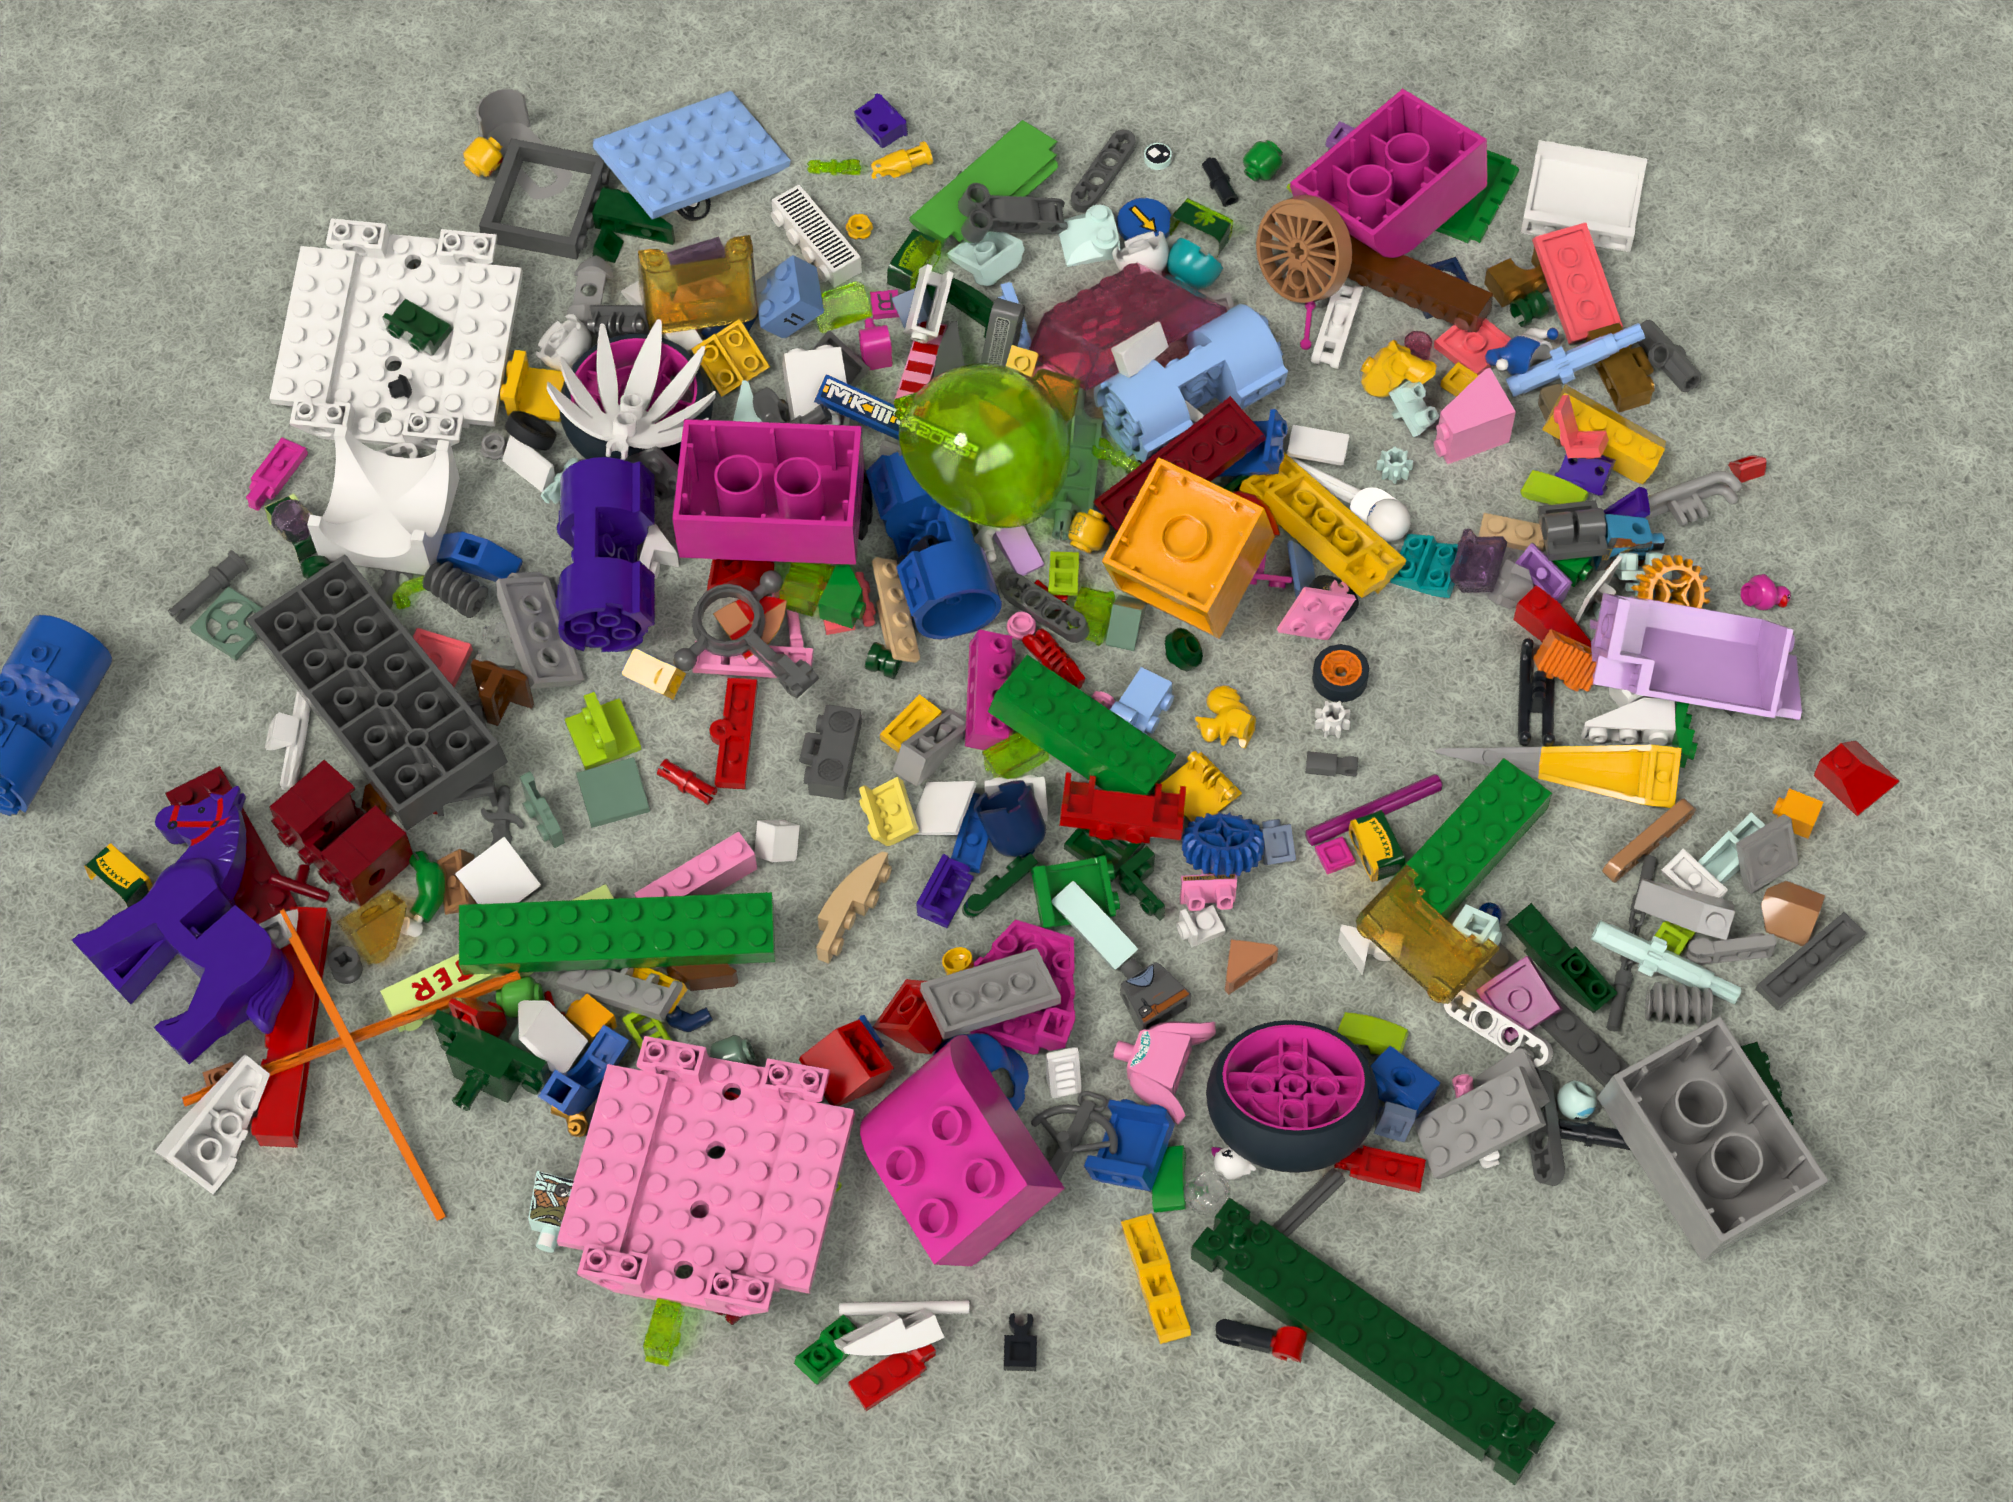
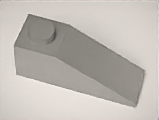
M949 708L901 744L893 772L916 787L933 775L965 736L966 718Z
M1644 878L1641 880L1634 904V909L1694 932L1727 940L1735 914L1733 901Z

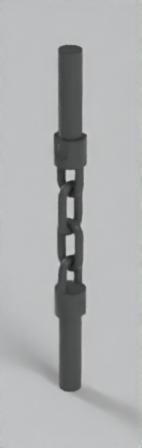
M1652 855L1644 857L1637 893L1642 878L1652 880L1656 864V857ZM1636 893L1633 896L1630 909L1629 932L1633 934L1635 928L1634 935L1639 937L1640 926L1644 923L1647 913L1634 909ZM1635 913L1641 915L1640 921L1634 919ZM1622 955L1620 957L1621 967L1616 972L1613 985L1617 994L1613 997L1606 1026L1608 1030L1614 1032L1619 1030L1627 991L1630 990L1633 978L1631 968L1635 962Z

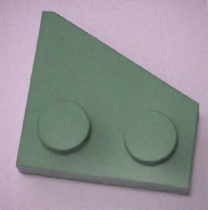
M531 771L520 776L526 799L522 805L530 819L534 817L537 819L539 825L536 828L544 842L549 840L552 846L556 848L565 843L562 830L545 797H541L533 774Z

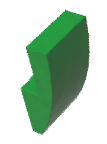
M1677 701L1675 707L1676 731L1672 740V747L1682 748L1679 767L1685 768L1687 759H1694L1698 743L1693 742L1695 730L1689 729L1692 714L1687 713L1689 703Z
M1184 1145L1171 1146L1166 1149L1152 1188L1154 1213L1186 1209L1187 1183L1185 1180L1186 1151Z
M843 1314L821 1331L817 1341L796 1356L794 1364L818 1385L850 1355L838 1349L834 1341L858 1329V1327Z

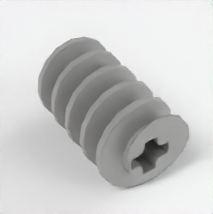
M1655 982L1651 990L1650 986L1647 989L1645 1019L1650 1020L1653 1012H1656L1658 1022H1662L1665 1014H1669L1671 1023H1675L1678 1015L1682 1016L1684 1025H1687L1690 1017H1694L1696 1026H1700L1703 1018H1706L1708 1023L1712 1013L1711 988H1705L1702 995H1700L1699 988L1693 986L1688 994L1686 986L1680 985L1675 993L1673 984L1668 983L1663 991L1661 983Z

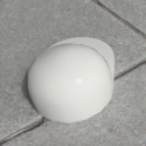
M1373 487L1359 491L1351 502L1350 510L1386 542L1397 541L1408 532L1411 525V515L1407 507L1385 491Z

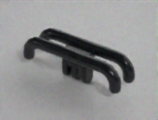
M1526 638L1522 642L1520 653L1518 742L1522 746H1527L1530 743V712L1542 713V744L1544 747H1552L1555 743V676L1553 679L1546 678L1544 671H1536L1531 684L1534 642L1532 639Z

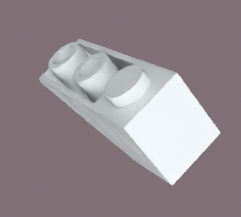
M1648 697L1634 701L1586 721L1581 739H1589L1592 743H1603L1607 740L1619 741L1624 745H1632L1636 742H1649L1651 745L1663 746L1667 743H1672L1676 731L1675 701Z

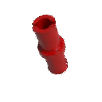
M669 759L663 760L660 766L664 768H658L657 776L676 785L678 791L683 794L688 792L706 805H709L713 799L709 795H716L717 793L716 787L697 778L695 772L691 770L686 771L670 762Z

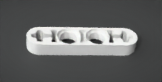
M1453 990L1445 996L1444 1008L1451 1017L1508 1053L1522 1048L1526 1043L1531 1047L1541 1046L1540 1052L1543 1054V1058H1536L1535 1060L1533 1059L1534 1053L1532 1051L1522 1048L1528 1052L1534 1067H1543L1552 1060L1553 1049L1549 1042L1472 993L1465 990ZM1464 997L1462 1003L1469 1008L1475 1009L1471 1013L1465 1009H1458L1456 1011L1457 1005L1454 1003V999ZM1483 1011L1489 1012L1493 1018L1492 1025L1487 1029H1483L1478 1023V1017ZM1510 1027L1515 1028L1519 1035L1518 1041L1514 1045H1508L1504 1040V1032Z

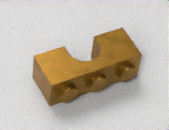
M1535 247L1531 263L1535 266L1533 269H1522L1511 258L1487 269L1484 284L1493 293L1494 298L1502 308L1518 298L1524 299L1528 293L1534 290L1542 293L1548 288Z

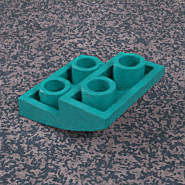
M1407 534L1400 554L1407 561L1390 582L1431 596L1450 598L1467 550L1461 544L1437 543L1435 537L1431 535Z

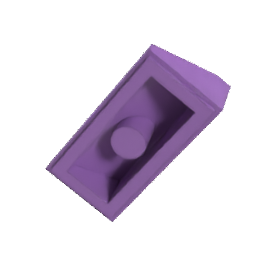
M1531 543L1515 563L1529 569L1535 586H1539L1556 601L1562 603L1567 596L1572 581L1552 561H1548V557L1534 543Z

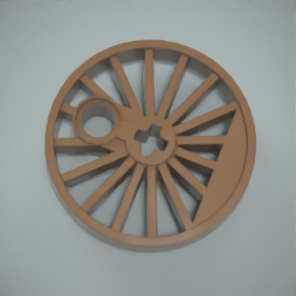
M1298 195L1275 204L1268 210L1260 223L1256 240L1258 262L1265 279L1279 295L1293 302L1307 303L1329 298L1343 286L1351 268L1352 244L1344 220L1332 205L1316 196ZM1319 221H1322L1323 223L1317 228ZM1330 230L1332 238L1322 241L1321 237ZM1272 235L1280 241L1272 240ZM1332 243L1335 245V251L1324 249L1326 245ZM1272 248L1288 252L1273 256ZM1285 258H1288V259L1277 269V266H1276L1275 262H1276V261H1279V260H1282V259H1285ZM1324 258L1335 260V266ZM1287 272V276L1284 280L1282 276ZM1325 273L1331 276L1330 280Z

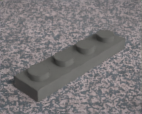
M1843 912L1758 983L1755 990L1779 1011L1863 940L1866 932Z

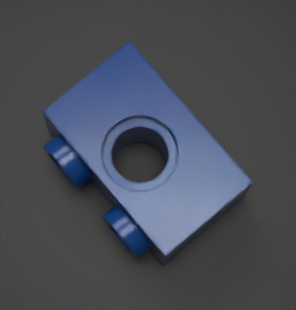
M1391 1046L1370 1065L1376 1078L1379 1099L1384 1103L1387 1101L1417 1110L1415 1119L1434 1099L1441 1083Z

